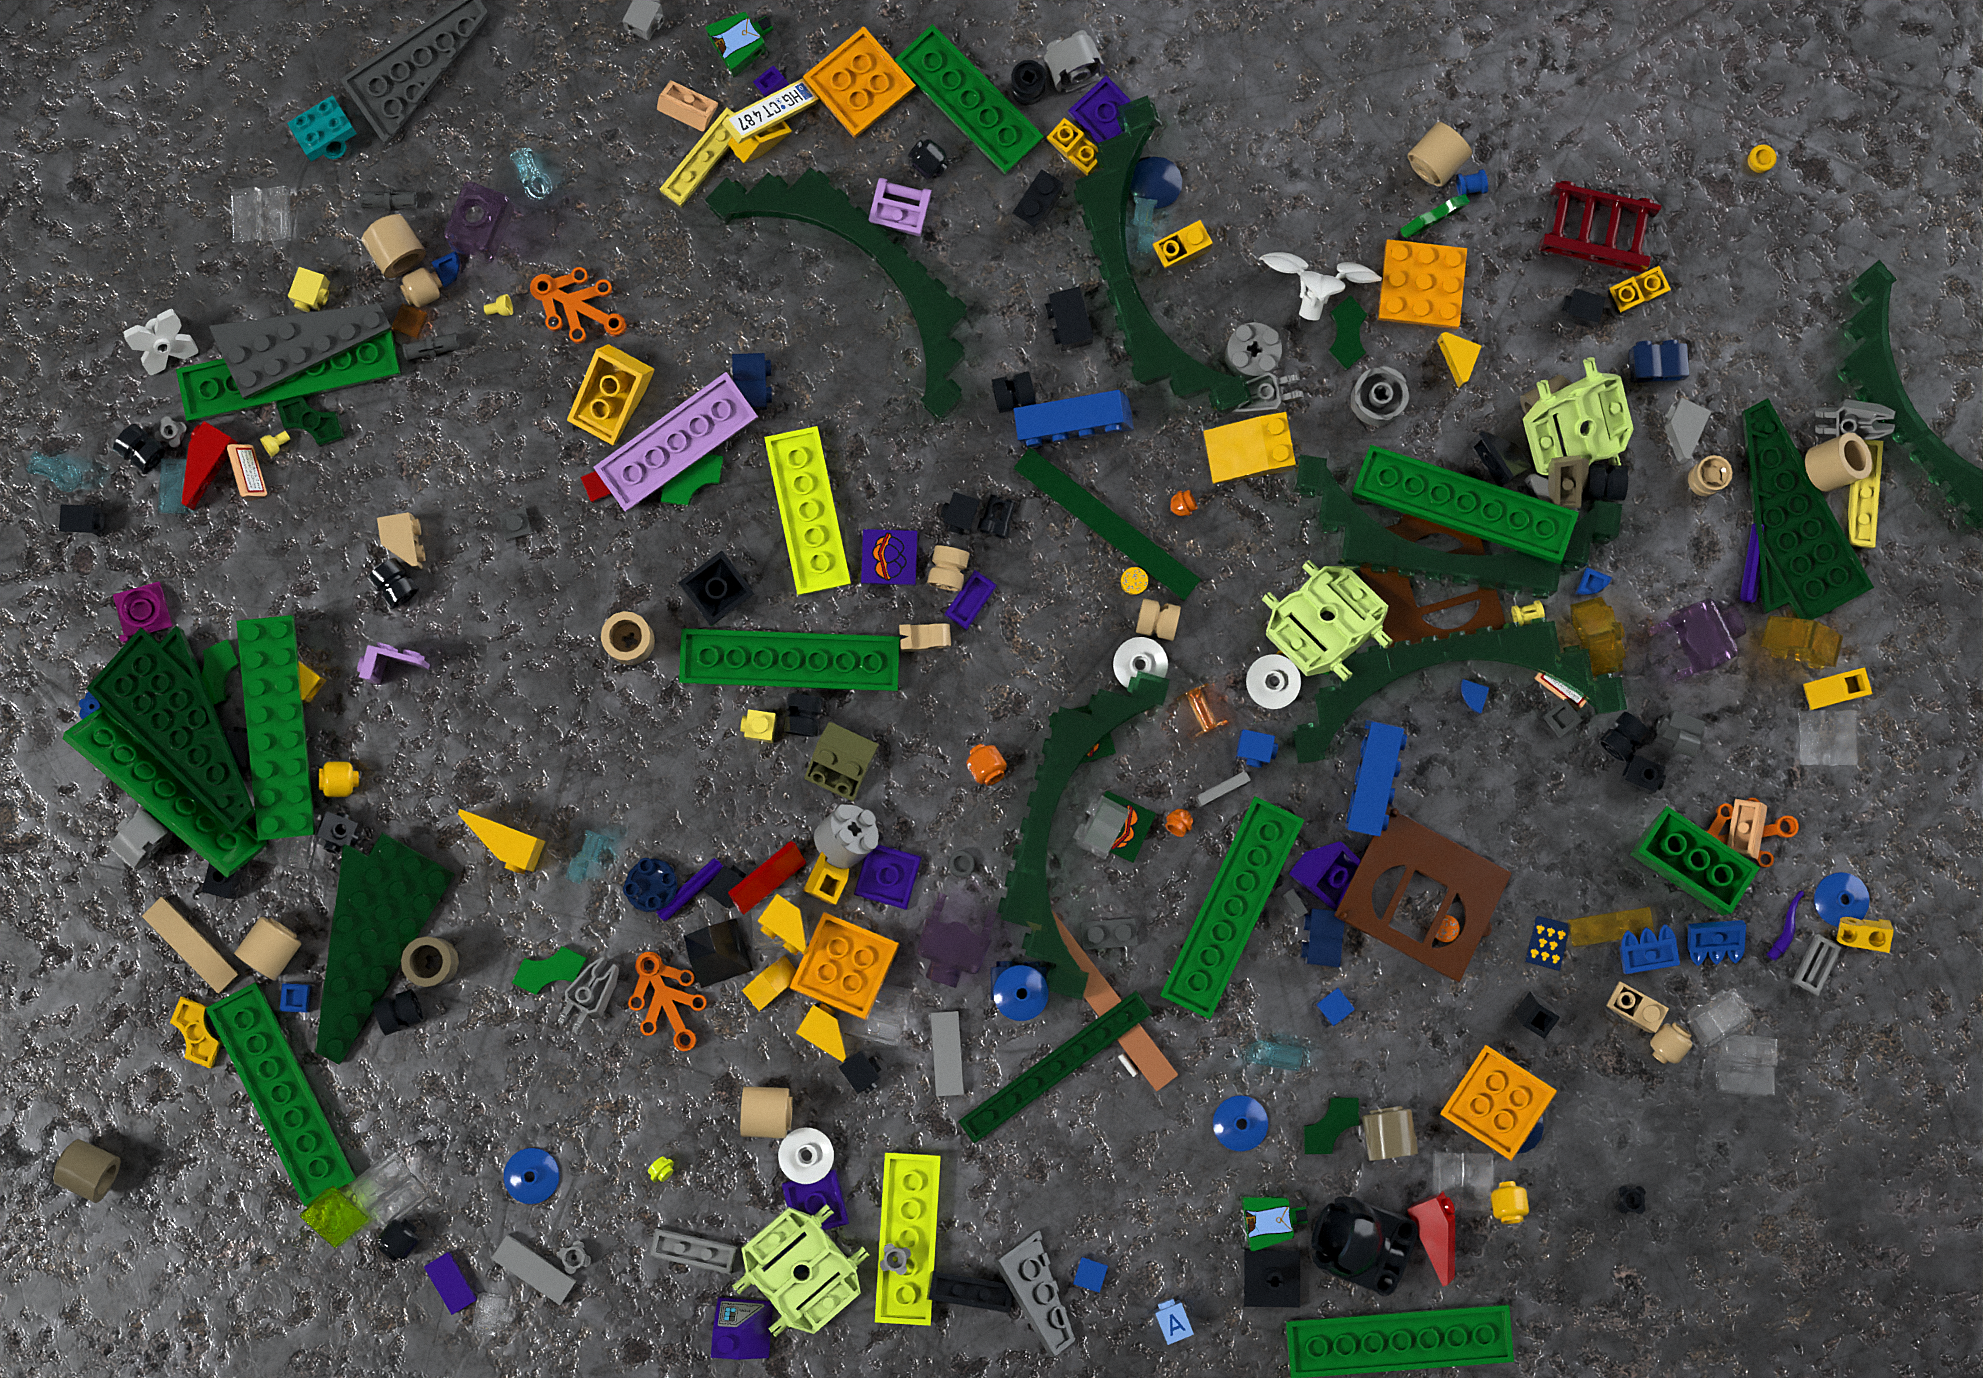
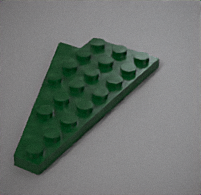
M1769 398L1742 412L1753 522L1755 523L1759 542V579L1764 614H1767L1787 603L1799 625L1803 626L1873 589L1874 586L1820 489L1815 487L1809 479L1801 455Z
M175 626L159 643L146 629L140 627L86 689L230 830L237 832L253 815L255 810L184 630L179 626Z
M381 832L368 855L346 843L342 847L314 1049L316 1053L338 1065L342 1062L374 1009V1002L380 999L401 964L403 951L409 943L416 939L455 874L453 871L384 832Z

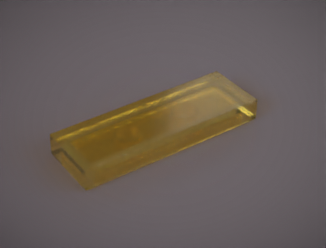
M1650 907L1567 920L1572 947L1620 940L1627 930L1633 933L1635 937L1641 936L1645 927L1654 933Z

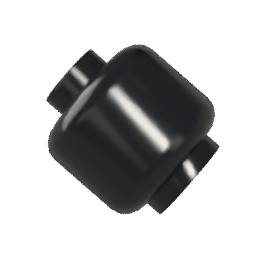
M931 139L919 140L908 154L910 158L909 166L925 179H930L934 175L939 178L948 167V164L945 163L947 152Z
M406 1218L402 1222L392 1219L377 1237L380 1244L378 1249L393 1261L397 1259L405 1260L420 1242L419 1236L415 1233L418 1227Z

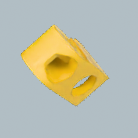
M1842 917L1840 918L1836 940L1846 946L1890 953L1894 929L1890 920L1879 919L1878 921Z

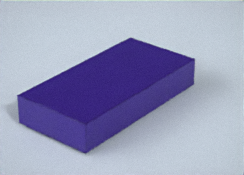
M974 570L944 616L967 631L996 589L997 584Z
M450 1251L424 1266L451 1315L477 1300Z

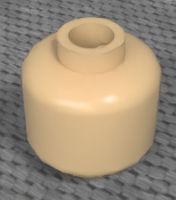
M420 268L403 277V285L400 286V289L409 305L414 304L420 308L437 300L440 297L438 288L443 285L436 272L430 274L426 268Z
M1675 1022L1672 1025L1663 1024L1650 1041L1651 1047L1655 1050L1652 1055L1663 1064H1666L1668 1061L1678 1064L1692 1047V1041L1690 1040L1692 1035Z

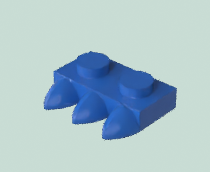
M1743 920L1688 924L1687 949L1694 964L1699 966L1706 958L1707 952H1709L1713 963L1718 965L1724 958L1726 951L1731 961L1737 963L1745 951L1746 924Z
M1666 924L1662 926L1658 939L1647 927L1642 931L1639 943L1634 934L1629 930L1623 935L1621 946H1619L1623 973L1630 974L1680 965L1675 934Z

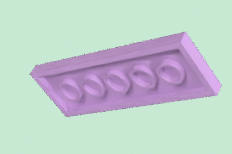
M725 372L593 468L623 510L627 512L756 420L758 415L728 373Z

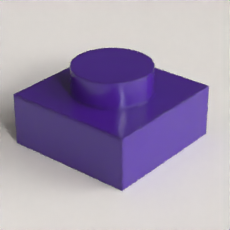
M774 65L753 81L765 97L790 85Z

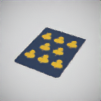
M1537 916L1525 962L1560 971L1570 924Z

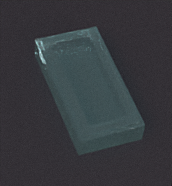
M161 459L158 512L160 514L188 515V507L181 503L187 462L185 459Z

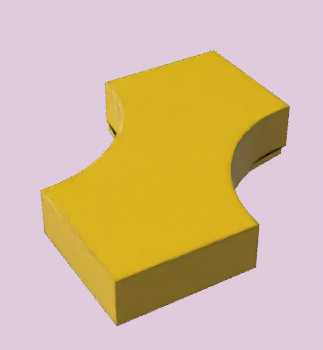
M180 996L170 1023L176 1026L185 1038L186 1051L184 1059L211 1069L215 1064L223 1042L215 1038L208 1028L206 1008L209 1006Z

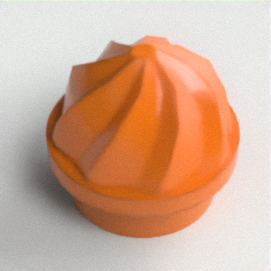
M1180 490L1171 498V511L1178 516H1190L1193 511L1198 509L1190 490L1184 492Z
M1176 809L1168 814L1165 827L1175 836L1184 837L1186 833L1191 831L1193 818L1187 810Z

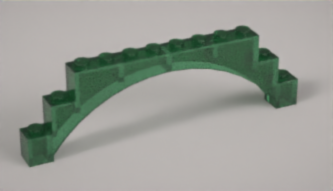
M1146 95L1118 107L1120 116H1117L1118 124L1122 132H1126L1096 144L1099 151L1095 154L1100 168L1104 169L1076 180L1077 189L1074 190V194L1078 204L1083 205L1085 211L1082 219L1086 229L1091 230L1093 239L1090 240L1093 252L1100 257L1101 265L1098 266L1103 280H1107L1110 288L1107 290V296L1111 305L1116 307L1118 315L1115 316V320L1119 330L1124 331L1126 340L1123 341V345L1127 355L1132 356L1134 365L1131 366L1135 380L1148 386L1172 377L1173 379L1170 380L1171 389L1175 396L1178 395L1183 400L1211 391L1208 397L1213 410L1217 409L1219 413L1226 414L1254 403L1246 378L1241 375L1231 377L1212 370L1199 363L1175 344L1154 320L1141 297L1132 274L1126 240V209L1129 190L1135 168L1145 145L1155 128L1162 126L1154 100Z
M810 167L789 189H787L789 187L788 184L779 175L774 177L768 172L747 194H745L747 190L737 180L732 182L726 177L705 199L707 208L726 225L735 219L759 217L794 220L817 226L855 245L872 258L892 279L904 296L915 318L922 339L926 359L925 395L920 400L921 406L941 423L963 400L960 393L962 391L961 387L954 380L950 379L947 381L946 378L965 360L964 346L954 337L951 340L949 337L968 318L967 311L965 310L967 308L966 304L957 296L952 298L946 292L947 287L939 279H931L926 274L928 272L926 267L918 260L913 262L907 256L908 251L900 243H892L887 238L889 234L879 224L874 226L867 220L869 215L861 207L857 206L854 208L848 202L850 198L840 188L835 190L828 184L830 180L822 171L818 170L815 172Z
M1878 260L1847 286L1851 290V296L1865 307L1841 326L1846 338L1850 342L1856 343L1858 348L1836 365L1835 368L1838 370L1839 378L1844 383L1850 384L1856 391L1855 394L1859 401L1880 404L1895 411L1894 419L1877 421L1879 423L1895 424L1894 432L1891 433L1894 441L1899 445H1903L1908 450L1911 460L1916 465L1922 466L1928 473L1927 477L1930 482L1935 486H1939L1946 494V500L1964 514L1965 522L1979 530L1983 528V470L1963 459L1940 440L1915 410L1906 394L1896 370L1888 327L1891 288L1897 279Z
M1300 454L1296 460L1292 492L1299 493V496L1303 498L1319 496L1315 528H1321V532L1326 534L1341 532L1337 563L1344 564V568L1350 570H1360L1361 567L1371 568V572L1376 574H1387V571L1397 572L1398 576L1402 578H1414V575L1423 576L1425 581L1438 583L1442 579L1452 581L1451 584L1455 586L1466 587L1468 584L1479 585L1478 588L1481 590L1494 591L1495 588L1505 589L1507 594L1521 595L1522 592L1532 593L1534 598L1548 599L1549 596L1558 591L1560 566H1563V570L1579 571V568L1582 569L1588 564L1591 538H1593L1595 543L1608 544L1619 536L1622 504L1595 500L1589 505L1588 513L1575 524L1561 565L1521 551L1481 556L1446 553L1408 541L1370 518L1338 485L1326 466L1327 458Z
M1546 617L1531 619L1530 625L1520 626L1519 622L1503 624V629L1493 631L1492 626L1477 628L1476 634L1465 635V631L1449 633V638L1438 640V635L1423 637L1421 638L1422 643L1411 644L1410 640L1395 642V647L1384 649L1382 645L1367 647L1368 652L1357 653L1355 650L1342 661V664L1352 672V676L1350 679L1347 678L1346 682L1338 676L1340 690H1335V686L1319 688V693L1313 696L1318 727H1314L1313 723L1297 725L1298 730L1292 732L1297 765L1325 760V750L1335 733L1363 701L1396 679L1426 667L1447 662L1470 660L1495 661L1517 665L1541 673L1563 684L1594 707L1596 715L1627 709L1622 677H1613V673L1597 675V680L1594 681L1588 648L1580 650V645L1568 646L1563 648V653H1560L1555 620L1547 622Z
M1138 671L1137 676H1131L1127 692L1132 693L1131 697L1098 689L1097 695L1092 694L1088 710L1092 711L1091 715L1059 706L1058 713L1054 711L1052 713L1049 727L1053 728L1050 739L1045 738L1041 753L1046 755L1043 765L1038 764L1034 780L1038 781L1036 792H1030L1027 807L1031 808L1028 818L1023 817L1019 833L1024 834L1021 845H1015L1012 860H1015L1016 864L1014 871H1008L1004 885L1009 887L1006 898L1001 897L997 913L1001 914V920L1032 928L1031 934L1025 933L1022 943V949L1026 950V956L1057 964L1056 969L1050 968L1046 982L1047 985L1051 986L1049 990L1051 992L1083 1000L1090 974L1083 972L1070 954L1055 921L1048 893L1046 873L1047 844L1052 819L1060 797L1080 763L1102 739L1136 715L1154 707L1163 709L1170 679Z

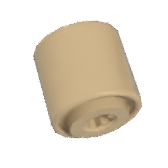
M1437 122L1410 150L1408 160L1414 171L1422 179L1430 184L1441 187L1472 156V150L1454 129L1445 123Z
M393 214L378 219L368 227L361 238L363 245L386 278H395L405 274L417 266L426 255V250L405 218L400 214Z
M1848 432L1810 448L1805 457V467L1809 479L1815 487L1824 492H1831L1868 477L1872 469V458L1868 446L1863 439L1855 433Z
M623 611L612 615L606 620L601 632V641L604 649L614 660L621 664L635 665L642 663L650 656L654 649L655 637L653 630L641 616L634 612ZM631 634H634V638L638 641L637 644H632L630 648H626L627 643L623 641L624 637H630Z
M262 916L257 920L234 954L258 972L276 981L302 943L296 938L297 935L271 917L267 919Z
M744 1086L741 1103V1137L786 1138L788 1130H791L792 1097H789V1089Z

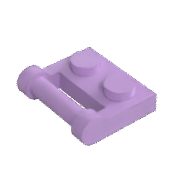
M879 178L868 224L921 236L932 190L924 188L922 191L889 183L888 179ZM885 193L918 200L920 204L915 206L883 197Z

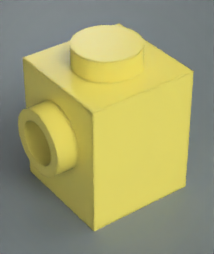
M298 267L288 298L295 303L294 307L305 312H310V309L320 311L321 306L325 305L328 300L329 290L327 289L330 281L325 275Z
M748 709L747 716H742L740 732H745L744 737L747 740L774 743L778 716L776 713Z

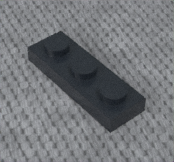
M931 1271L927 1300L1010 1313L1013 1293L1007 1283Z

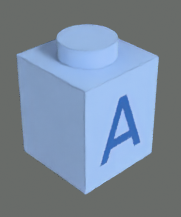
M1169 1298L1158 1303L1159 1308L1155 1309L1154 1312L1168 1345L1194 1335L1180 1300L1174 1302L1173 1298Z

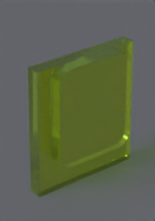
M335 1186L325 1189L299 1214L301 1219L334 1248L368 1220V1217Z

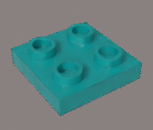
M333 95L287 123L310 162L323 154L331 160L340 158L344 155L347 148L344 141L357 134Z

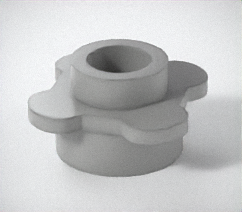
M168 416L163 417L159 431L155 432V439L159 442L165 441L173 448L178 447L187 427L183 422L177 423ZM173 430V433L169 434L168 431Z
M575 1241L572 1246L561 1248L558 1252L559 1258L562 1259L565 1265V1271L569 1274L575 1273L576 1269L582 1266L587 1267L591 1262L590 1256L586 1255L584 1251V1243L581 1241ZM572 1255H576L577 1259L573 1260Z
M891 1243L885 1245L884 1259L880 1262L881 1269L883 1271H896L898 1275L906 1273L907 1258L911 1256L910 1250L907 1247L897 1248ZM893 1257H898V1261L894 1262Z

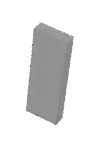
M958 1011L931 1013L936 1096L964 1095Z
M656 1228L649 1256L731 1275L738 1246Z
M509 1234L506 1235L491 1258L558 1305L563 1303L577 1280Z

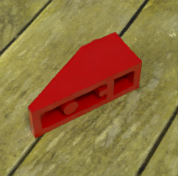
M205 421L194 428L188 446L181 503L191 510L195 509L228 459L227 445L238 444L234 439Z
M1444 1191L1414 1202L1407 1211L1411 1220L1418 1226V1235L1444 1287L1455 1278V1208L1449 1197L1446 1198Z

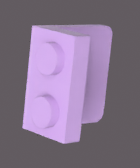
M377 642L376 647L367 646L365 656H361L359 659L357 671L360 672V678L369 683L380 685L387 659L428 670L430 664L424 661L425 657L420 655V653L404 649L403 654H401L393 646Z

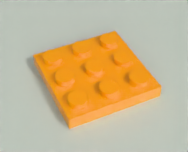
M864 26L803 76L808 86L854 139L916 89V85Z
M1387 239L1378 320L1458 329L1460 326L1467 248Z
M823 912L807 947L808 952L802 958L790 989L866 1021L900 945L898 942Z
M1485 1045L1440 1114L1512 1162L1555 1097L1557 1090Z

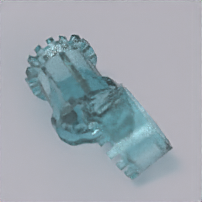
M530 147L521 148V152L516 150L517 153L512 152L509 157L515 163L519 173L517 176L518 180L523 183L525 193L528 192L527 196H531V199L534 198V200L539 201L551 192L552 183L545 174L541 173L539 168H536L532 158V149ZM533 181L539 182L543 192L535 188Z
M1134 197L1133 201L1136 203L1134 218L1130 220V224L1141 226L1136 251L1151 253L1155 232L1152 216L1154 205H1157L1158 200Z
M34 451L32 456H30L32 461H28L30 464H27V472L32 475L40 474L49 477V480L54 482L60 490L72 492L82 482V472H79L80 469H76L75 465L72 466V464L64 463L59 458L54 460L42 456V453ZM62 473L70 475L74 483L66 481Z
M586 829L585 834L587 836L583 847L572 858L565 879L581 884L582 880L580 879H584L582 875L586 874L585 871H587L589 860L600 864L601 859L599 856L604 843L609 840L608 837L600 834L597 835V833Z

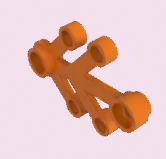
M576 267L572 270L571 274L554 279L547 274L537 275L531 281L530 291L535 299L542 301L547 316L545 324L550 331L557 332L563 326L562 319L556 314L554 299L564 306L571 329L569 337L575 344H581L586 340V332L580 325L577 312L604 325L606 332L612 337H619L625 333L627 326L621 315H608L582 302L599 296L608 297L612 292V286L609 281L601 279L596 282L595 286L567 294L559 289L575 283L583 285L588 281L589 276L584 268ZM578 272L585 274L582 280L575 279V275ZM546 283L548 288L545 291H540L539 285ZM602 284L608 285L606 292L599 291V287ZM552 319L559 320L556 327L550 326L549 323ZM618 320L619 325L616 328H611L610 322ZM576 331L583 333L580 339L573 338V334Z
M1748 798V799H1746V801H1753V802H1759V803H1760V801H1759L1758 799H1756V798ZM1727 803L1721 804L1716 808V817L1706 831L1725 845H1727L1729 833L1720 836L1718 834L1726 820L1732 818L1734 808ZM1723 807H1726L1729 810V815L1727 817H1724L1721 814V809ZM1792 816L1779 817L1775 824L1764 826L1762 838L1776 834L1782 838L1792 837L1798 832L1799 824ZM1782 822L1788 824L1789 829L1787 832L1781 830ZM1760 850L1758 859H1755V862L1759 867L1767 868L1774 863V857L1770 852ZM1763 854L1769 859L1766 865L1761 863L1760 860Z
M642 953L637 958L635 964L636 971L640 977L634 994L628 1000L629 1008L633 1011H640L645 1007L644 994L650 981L655 989V993L646 1019L640 1025V1031L646 1036L656 1033L658 1029L656 1022L663 1006L676 1033L673 1039L675 1047L680 1051L693 1049L697 1042L696 1035L692 1030L686 1029L673 1000L689 1005L695 1011H702L707 1006V999L700 994L691 995L665 986L661 975L676 979L683 986H690L695 981L694 973L691 970H679L664 965L662 958L657 953ZM648 960H652L655 964L654 969L651 971L645 968V963ZM686 972L691 975L689 983H684L681 979L682 975ZM635 997L640 998L642 1001L639 1008H635L632 1005V1000ZM697 997L702 998L704 1002L701 1008H696L693 1004L694 999ZM647 1022H651L654 1026L651 1033H647L644 1030V1025ZM685 1034L691 1038L688 1045L681 1043V1037Z

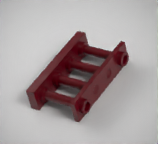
M1560 181V183L1556 182L1550 195L1559 196L1553 230L1549 234L1545 233L1542 237L1538 251L1638 273H1644L1650 265L1651 256L1644 255V252H1642L1649 216L1655 217L1659 213L1662 205L1654 204V201L1648 198L1636 200L1577 187L1575 183L1570 181ZM1570 199L1586 202L1579 237L1575 240L1565 238L1563 234ZM1596 205L1612 208L1605 243L1602 245L1592 244L1591 240H1589ZM1622 210L1638 214L1632 246L1628 251L1619 250L1616 246Z

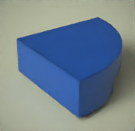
M456 251L432 261L433 267L444 288L455 280L459 272L460 259Z
M1585 568L1575 594H1596L1610 583L1612 577L1590 568Z
M1463 679L1461 681V693L1466 704L1472 711L1481 714L1489 687Z

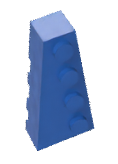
M1120 390L1014 408L1018 441L1026 444L1027 447L1043 445L1042 442L1046 441L1058 443L1068 441L1069 438H1088L1100 434L1134 430L1130 399Z
M1366 719L1364 729H1368L1369 733L1368 737H1364V740L1361 742L1360 758H1363L1362 764L1359 763L1356 768L1354 785H1357V787L1351 793L1345 828L1380 837L1381 831H1386L1389 815H1385L1387 804H1392L1395 788H1391L1393 777L1398 778L1401 761H1397L1399 750L1404 751L1407 735L1403 734L1404 728Z

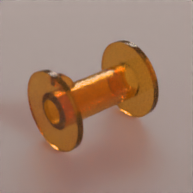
M1209 683L1198 686L1177 697V701L1187 698L1197 717L1202 731L1195 734L1196 738L1228 722L1223 720L1217 723L1202 690L1210 686Z

